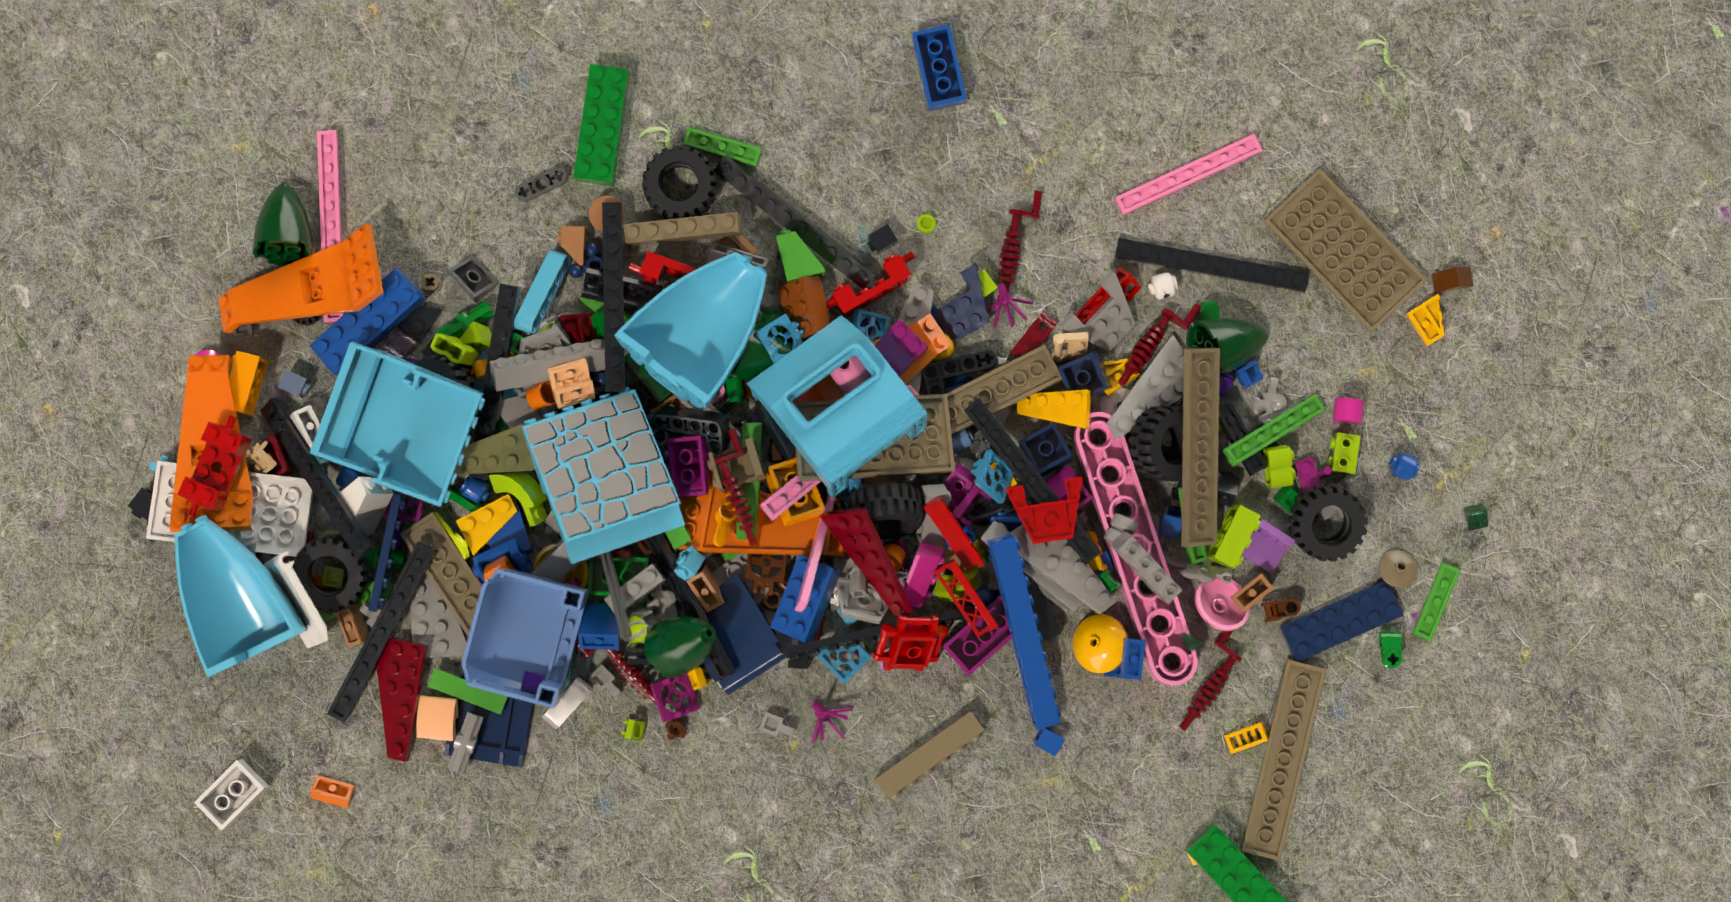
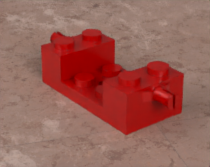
M647 251L642 266L631 262L629 270L641 275L645 282L657 283L659 285L662 284L666 271L668 275L679 278V276L684 277L697 270L650 251Z
M911 251L903 257L900 254L896 257L894 254L884 260L885 263L882 269L887 280L885 277L880 279L872 289L867 287L860 291L858 297H856L849 284L846 286L844 284L839 285L834 289L835 292L832 293L831 299L826 301L827 309L835 305L842 316L847 318L854 314L855 309L861 310L911 280V273L906 263L915 259L913 252Z
M229 415L225 426L208 421L201 440L207 443L192 478L184 477L177 495L186 498L192 503L187 513L192 517H195L199 506L222 511L252 438L232 429L237 419L234 416ZM217 462H220L222 464V469L220 472L216 473L214 470V465Z

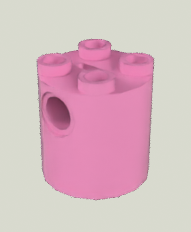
M857 356L849 360L850 365L847 369L841 365L830 373L844 395L872 376Z

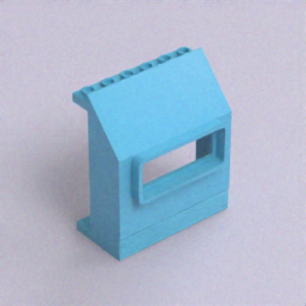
M842 315L747 383L756 401L760 400L825 484L827 492L832 498L848 487L847 477L905 434L912 440L927 429V412L869 338ZM857 356L872 376L808 422L792 401L852 357Z

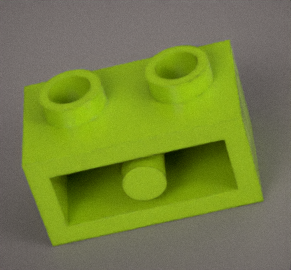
M1337 432L1333 437H1330L1329 448H1332L1331 456L1327 458L1326 467H1330L1332 473L1355 475L1360 436Z

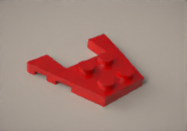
M1082 477L1065 479L1067 500L1026 506L1023 486L1006 488V492L1033 545L1073 539L1083 481Z

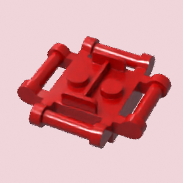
M898 615L896 627L888 624L882 625L880 630L881 637L872 658L875 661L883 662L884 671H891L892 669H915V671H922L924 667H928L929 662H937L939 660V652L949 629L944 625L938 626V616L906 617V615ZM893 637L889 651L884 652L888 638Z

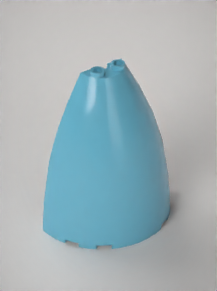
M737 252L710 262L685 275L661 291L618 330L615 337L620 345L628 350L633 360L640 366L644 364V368L649 372L648 374L662 386L685 402L690 400L693 406L706 409L728 379L746 348L762 302L767 271L760 265L756 267L751 265L752 261L748 256L744 254L741 256Z
M206 515L195 519L196 524L194 525L191 522L180 527L182 531L175 534L178 587L184 615L207 677L213 676L307 631L292 602L271 572L231 534L209 520Z

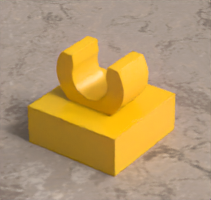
M699 667L688 673L693 690L708 686L707 683L712 681V678L705 679L704 673L707 672L706 668L702 669Z

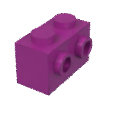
M959 463L956 464L955 471L951 472L943 483L951 494V502L948 503V508L952 512L965 498L963 496L966 492L970 491L976 479V476Z

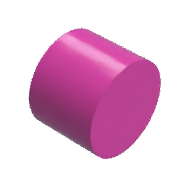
M1335 398L1333 422L1362 424L1364 400Z

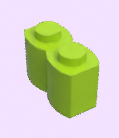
M439 333L435 335L430 345L433 351L445 355L448 360L457 364L472 366L478 354L472 346L463 344L458 338Z
M1287 445L1263 448V458L1268 465L1264 469L1266 486L1273 489L1293 485V480L1296 478L1295 470L1292 468V461L1294 460L1293 450Z

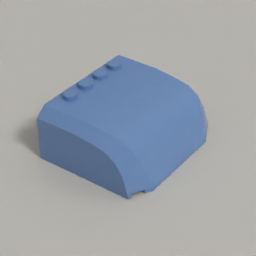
M496 569L482 585L465 648L462 667L465 673L466 685L555 708L559 704L563 693L589 589L525 572ZM525 671L545 675L544 681L539 684L537 695L520 690Z

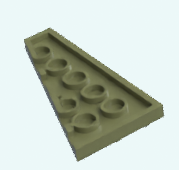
M544 417L536 418V421L544 419ZM525 423L464 447L461 453L464 455L461 466L457 465L455 473L460 475L536 471L521 426L525 425Z

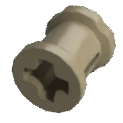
M425 274L421 279L422 287L428 292L437 293L441 289V280L436 275ZM430 280L435 283L433 287L428 283Z

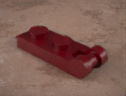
M1042 311L1010 354L1017 359L1039 348L1059 322L1055 319L1052 320L1045 311ZM1042 322L1048 326L1046 330L1039 327Z

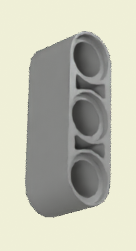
M578 676L564 690L559 704L555 708L549 707L541 718L556 730L591 693L593 688Z

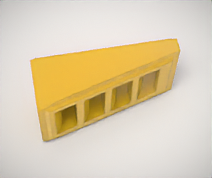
M1263 721L1224 735L1231 754L1268 741V734ZM1255 728L1259 729L1261 739H1258ZM1247 731H1251L1254 739L1253 742H1251ZM1243 733L1247 744L1243 745L1239 734ZM1234 736L1236 737V740L1239 745V747L1237 748L1235 747V744L1232 739V737Z

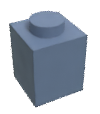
M286 369L277 387L303 398L311 389V381Z

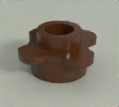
M678 719L675 722H666L665 727L668 730V739L674 740L676 737L684 738L687 733L683 726L684 720Z

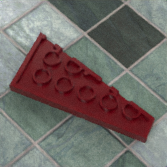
M866 507L823 512L820 518L894 616L909 615L913 609Z
M391 637L376 663L387 758L408 762L429 645Z

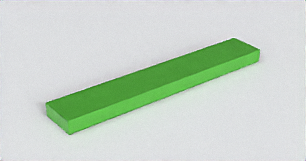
M1314 394L1223 449V452L1233 467L1326 409L1318 396Z
M743 423L742 444L746 443L745 439L753 437L758 443L762 457L763 423ZM760 481L739 489V492L745 491L746 493L741 499H749V503L743 506H751V510L746 512V514H753V518L749 519V521H754L755 523L752 529L756 540ZM737 523L736 539L748 540L745 531H740L738 527L742 523Z

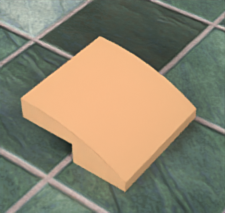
M585 358L547 368L558 409L589 399H595L593 382L590 379L588 364Z
M421 695L417 711V737L454 741L456 739L455 720L459 717L458 699Z

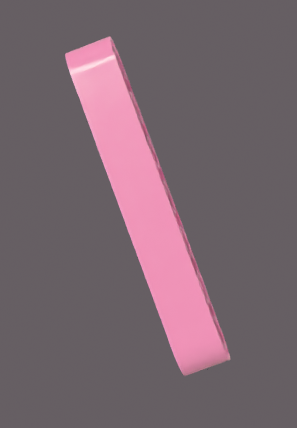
M1103 412L1091 413L1090 429L1076 427L1073 432V445L1089 494L1093 498L1092 503L1103 537L1107 529L1112 528L1111 521L1115 515V506L1120 503L1127 505L1130 510L1128 518L1138 523L1132 536L1170 576L1125 437L1122 436L1116 440L1106 425L1111 415ZM1098 429L1105 434L1104 444L1095 445L1090 441L1089 436L1092 430ZM1107 466L1115 468L1118 473L1117 480L1112 483L1106 482L1102 477L1103 468ZM1105 540L1118 582L1122 583L1121 592L1138 640H1145L1144 662L1149 674L1154 680L1165 685H1180L1187 682L1196 671L1197 655L1178 597L1176 596L1167 604L1159 599L1154 592L1150 595L1143 594L1139 590V582L1142 579L1110 546L1111 543ZM1156 615L1163 616L1167 622L1166 629L1160 633L1154 631L1151 626V621ZM1168 653H1174L1179 658V665L1174 670H1169L1164 665V657Z

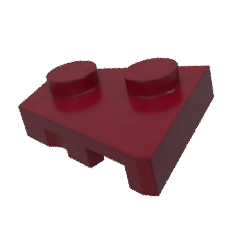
M592 313L561 315L558 317V321L573 344L590 342L597 339L590 318Z

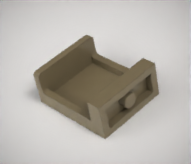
M753 437L745 439L746 443L742 444L746 455L727 462L732 476L737 477L739 480L735 484H741L742 487L767 478L758 443ZM734 447L716 455L713 452L708 453L710 459H707V463L715 476L712 478L713 484L716 489L723 493L724 489L728 488V486H723L722 482L725 481L720 464L715 465L714 461L736 453Z

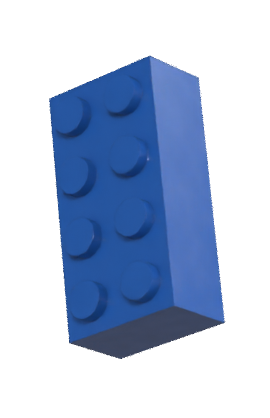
M950 24L912 32V42L928 112L966 104L967 98Z
M799 554L770 628L806 643L813 641L841 570L819 561L808 603L802 612L796 611L795 608L809 556Z

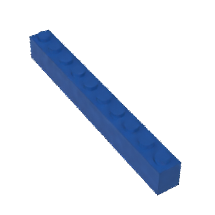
M1010 533L988 539L1033 726L1040 730L1059 724L1061 711L1054 698H1057L1054 687H1051L1050 680L1052 675L1045 661H1048L1047 654L1041 647L1043 638L1041 632L1037 630L1036 624L1039 622L1036 613H1033L1032 610L1034 605L1032 595L1028 594L1027 587H1029V581L1023 573L1022 568H1025L1023 558L1019 557V541Z

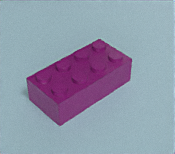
M1001 595L986 607L998 624L997 628L994 630L990 629L977 637L970 625L967 624L942 646L967 676L972 674L1011 639ZM976 617L974 625L980 631L988 624L983 618Z

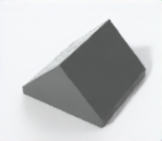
M473 255L447 270L448 274L476 303L482 300L499 284Z

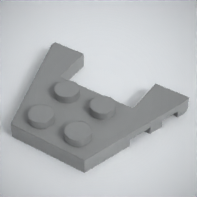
M1110 271L1099 282L1110 295V298L1084 325L1073 313H1070L1059 324L1061 328L1071 333L1088 332V341L1108 352L1135 325L1117 275L1113 271Z
M556 326L521 339L519 354H529L538 350L545 351L555 347L570 346L571 343L559 327ZM533 384L516 387L517 395L522 396L526 394L528 388L533 386Z
M834 557L833 567L841 570L836 582L840 615L880 624L889 609L870 583H868V595L859 598L852 597L850 594V579H848L846 572L848 559ZM899 571L897 576L903 586L909 573Z

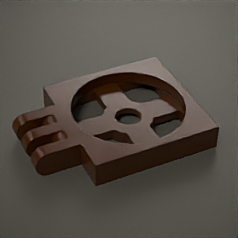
M748 554L745 580L754 581L753 594L758 593L759 586L761 587V595H765L766 587H768V594L773 596L774 583L784 584L787 555H783V560L774 559L772 554H764L761 558L752 557V554ZM769 559L771 561L770 565L765 566L763 560ZM751 565L761 567V577L752 571ZM773 567L782 568L776 576L769 578L770 570Z

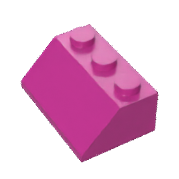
M921 541L903 587L911 607H921L923 601H928L931 593L928 588L930 584L934 585L937 578L934 571L937 567L940 568L945 558L941 556L944 549Z

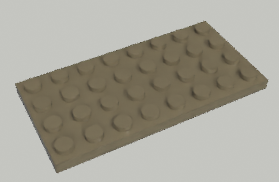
M1320 168L1263 221L1369 333L1373 332L1427 281L1422 273Z
M947 394L914 396L927 412V429L912 440L905 434L849 475L847 479L954 472L955 465ZM838 400L797 402L793 404L809 422ZM795 447L798 482L821 481Z

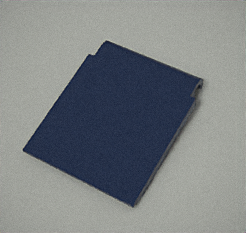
M739 574L719 586L724 604L708 613L704 609L706 617L714 628L736 673L720 681L708 657L703 664L714 682L719 681L723 690L728 695L785 659L784 654L780 650L782 646L778 644L780 641L774 629L770 628L771 624ZM683 611L678 613V616H686Z
M463 670V672H461V678L466 679ZM508 697L502 715L456 698L458 699L459 716L455 720L456 736L462 729L467 712L484 717L477 736L478 743L470 759L522 767L533 703ZM446 740L445 755L452 756L455 740Z

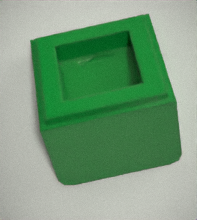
M1285 486L1280 488L1273 497V500L1292 514V511H1290L1291 506H1296L1298 501L1295 499L1300 495L1292 487Z

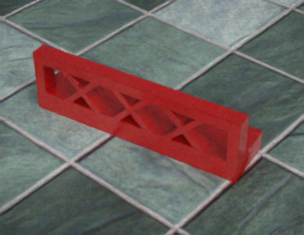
M1119 268L1115 273L1128 303L1142 287L1131 273ZM1131 282L1134 287L1129 292H1126V287ZM1101 287L1075 316L1084 325L1110 298V295Z
M940 495L923 505V508L966 570L975 565L979 567L985 565L983 557Z
M954 559L934 571L977 637L990 629L994 630L998 627V624ZM948 567L954 573L952 581L944 580L940 574ZM954 584L964 588L963 597L953 594ZM965 601L974 603L976 606L974 614L965 612L963 609ZM976 617L983 618L988 624L980 631L974 625Z

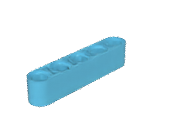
M553 250L548 252L514 321L515 329L532 334L537 332L569 268L570 255Z

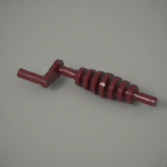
M1034 191L1032 212L1009 209V214L1012 215L1011 228L1005 233V236L1009 238H1005L1003 241L1008 246H1002L1001 251L1007 253H1000L999 257L1006 260L999 261V266L1005 267V269H999V274L1004 275V277H999V281L1005 284L1007 292H1009L1011 283L1015 282V279L1011 278V276L1017 275V271L1012 270V268H1019V264L1013 261L1021 260V256L1015 255V253H1021V248L1016 247L1021 246V241L1017 240V238H1021V233L1018 231L1020 216L1034 219L1040 218L1039 211L1042 191Z
M1194 304L1184 320L1169 309L1164 308L1161 311L1163 317L1156 326H1151L1149 331H1146L1144 336L1139 339V342L1134 345L1131 355H1129L1128 361L1124 365L1126 371L1119 379L1118 384L1124 387L1132 374L1137 375L1140 369L1150 361V358L1154 356V352L1158 348L1157 345L1160 344L1164 336L1163 329L1169 321L1184 330H1188L1191 322L1200 311L1201 306Z
M732 429L728 433L736 453L718 458L714 462L715 465L720 464L725 481L722 482L723 486H728V488L724 489V493L731 494L726 497L727 502L733 501L728 505V508H736L731 514L732 516L739 515L735 522L742 523L738 527L740 531H745L750 547L758 544L752 529L755 523L754 521H749V519L753 518V514H746V512L751 510V506H743L749 503V499H741L746 493L745 491L738 492L742 485L735 484L739 480L737 477L732 476L727 463L730 460L746 455L736 429Z
M1223 631L1218 640L1214 642V645L1230 657L1221 669L1216 668L1214 670V673L1217 674L1216 676L1210 674L1208 678L1212 682L1207 680L1203 682L1207 689L1199 686L1198 690L1203 694L1201 695L1196 692L1194 696L1198 701L1192 699L1190 703L1194 707L1188 706L1186 709L1188 715L1179 726L1183 731L1187 730L1194 719L1202 717L1199 713L1200 711L1203 713L1207 711L1204 705L1208 707L1213 705L1208 700L1209 698L1216 702L1218 698L1213 692L1220 695L1222 691L1218 686L1224 688L1225 683L1222 680L1228 681L1227 673L1236 661L1241 662V657L1224 646L1233 631Z
M577 637L575 646L586 659L596 649H579V639ZM605 649L612 657L611 663H618L615 669L617 671L621 668L623 669L620 676L629 675L624 681L629 683L633 680L634 682L630 687L634 689L638 685L640 688L636 692L640 694L643 691L645 694L642 697L644 699L650 698L657 706L649 686L652 681L650 679L646 682L644 681L647 677L646 673L639 676V673L643 670L641 666L634 670L633 668L636 665L625 664V659L622 657L625 654L623 651L617 652L616 650Z

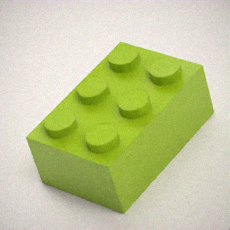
M1232 505V507H1229L1217 531V544L1210 545L1207 551V558L1225 568L1239 566L1243 560L1242 553L1244 549H1247L1251 544L1252 538L1250 537L1253 531H1256L1261 521L1259 519L1261 515L1242 505Z

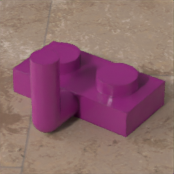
M1313 457L1294 462L1302 491L1308 488L1313 490L1315 485H1321L1320 479L1332 475L1330 467H1325L1323 471L1317 472Z

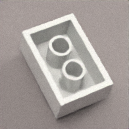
M243 759L236 760L194 803L222 831L228 829L269 786Z

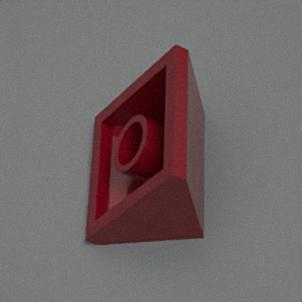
M273 434L264 439L262 442L266 440L268 444L263 451L269 454L277 463L266 474L287 476L294 473L287 452L277 435Z

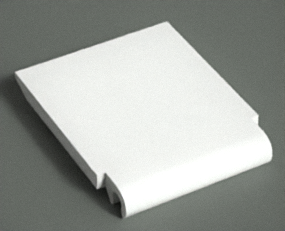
M283 552L267 561L264 566L271 572L305 624L307 631L299 635L308 649L328 640L327 627L292 568L294 561L288 564L282 561L283 557L289 554V552Z

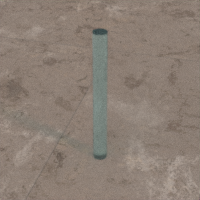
M865 225L857 226L863 263L872 270ZM874 278L867 286L869 289L875 287Z

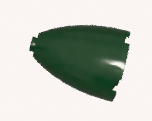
M280 184L270 193L259 213L253 238V255L256 258L262 257L267 259V263L288 265L296 260L312 255V234L306 210L299 196L290 185Z
M1233 318L1206 319L1190 325L1187 331L1186 346L1190 349L1220 348V376L1241 367L1256 356L1265 346L1268 334L1262 327L1244 320Z
M755 323L746 348L729 375L730 377L751 381L773 365L768 351L755 335V332L764 326ZM769 331L768 337L773 339V335ZM778 335L775 336V340L772 343L773 346H778L777 353L779 354L789 353L793 346L788 340L785 345L782 337Z
M678 616L659 621L652 626L648 635L645 636L644 652L649 665L652 664L661 673V676L666 678L681 677L696 669L707 659L714 647L716 633L708 622L695 617Z

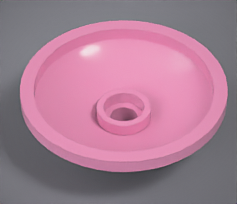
M1215 578L1210 583L1201 582L1197 587L1195 593L1196 608L1200 616L1210 626L1222 631H1233L1240 628L1247 621L1250 608L1242 613L1230 598L1241 588L1237 582L1231 579L1230 584H1226L1220 578Z

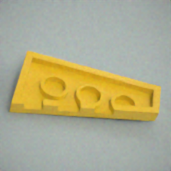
M1075 390L1035 393L1017 403V414L1089 430L1091 391Z

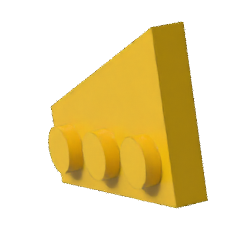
M510 494L456 520L473 556L518 512Z

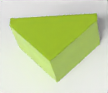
M473 321L459 340L463 344L472 346L475 350L489 349L492 334L489 327Z

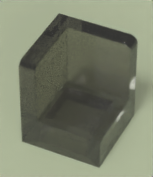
M984 562L985 565L978 568L977 581L987 590L999 589L993 562Z

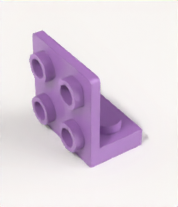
M1261 519L1258 529L1253 531L1250 537L1252 538L1251 544L1247 549H1244L1242 556L1265 571L1273 573L1287 549L1294 544L1295 539Z

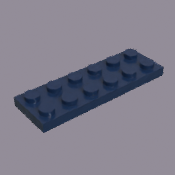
M393 494L368 611L377 612L379 608H383L386 596L382 595L383 590L388 588L390 577L386 576L388 570L392 569L394 558L391 557L392 550H396L398 543L395 535L396 531H400L402 519H399L400 512H404L406 500H403L404 495Z
M1382 581L1282 625L1280 629L1294 660L1300 662L1404 615L1391 586Z

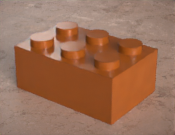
M820 276L801 277L777 287L783 315L786 314L791 323H799L797 329L803 330V337H801L803 342L831 323ZM790 337L789 340L793 343V339Z

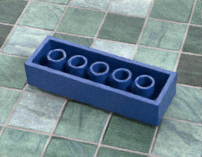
M395 268L381 280L383 294L360 311L346 312L310 345L312 350L334 375L338 376L350 342L354 341L373 348L426 300L425 296L402 270Z

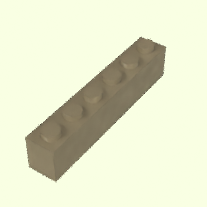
M738 212L623 224L624 244L629 247L743 235L742 217Z
M969 711L878 775L874 780L887 799L890 797L895 799L903 793L901 789L908 785L910 788L919 782L917 778L922 774L926 777L935 770L933 767L940 762L943 765L951 759L949 755L956 751L958 754L967 748L965 745L970 740L975 742L983 736L982 732L984 729L973 713Z

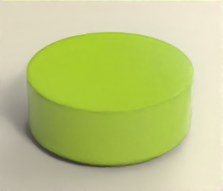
M923 214L917 219V229L921 233L929 234L934 231L936 221L932 215Z

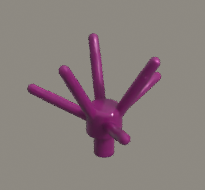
M1005 284L998 285V300L987 309L988 314L997 307L993 327L996 328L1001 308L1005 306L1010 326L1014 327L1009 304L1026 320V315L1013 301L1031 305L1033 301L1011 297L1010 292L1006 291Z
M818 701L814 702L812 707L818 720L812 743H815L819 731L821 741L824 740L823 722L826 721L839 737L844 740L845 736L830 720V717L834 716L848 720V716L839 714V712L852 711L853 707L828 710L826 706H821Z

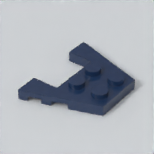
M977 263L960 272L970 289L968 292L940 308H937L935 303L932 302V317L939 327L955 342L990 323Z

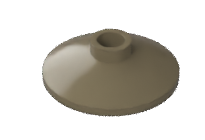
M1389 551L1381 558L1379 563V572L1382 579L1392 587L1405 588L1411 585L1417 577V564L1413 557L1405 551ZM1398 564L1402 565L1403 570L1398 568Z

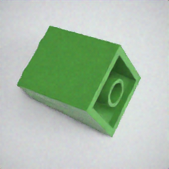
M785 230L779 232L776 239L787 283L807 276H820V279L826 278L824 267L795 231Z

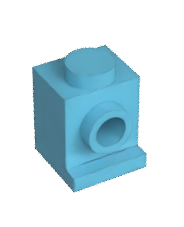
M692 546L679 553L680 556L676 560L677 566L674 569L677 576L685 581L696 575L705 559Z

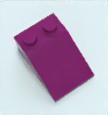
M901 319L874 345L899 377L928 349V346Z
M705 436L667 439L671 481L677 496L707 495L709 493L712 471L707 463V459L710 458Z

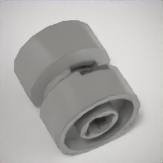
M1115 513L1111 521L1112 528L1107 529L1103 539L1112 543L1123 531L1132 535L1135 533L1138 523Z

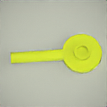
M434 512L464 559L468 558V544L465 539L458 533L454 534L439 513Z

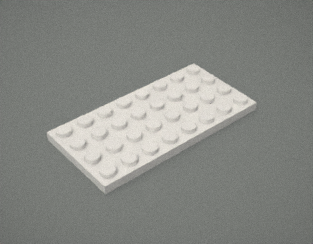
M157 461L146 539L175 542V534L178 532H171L169 527L177 463ZM249 472L254 494L251 530L226 532L231 534L240 543L256 540L255 552L276 555L289 552L286 556L296 557L307 541L313 498L312 489L303 478Z

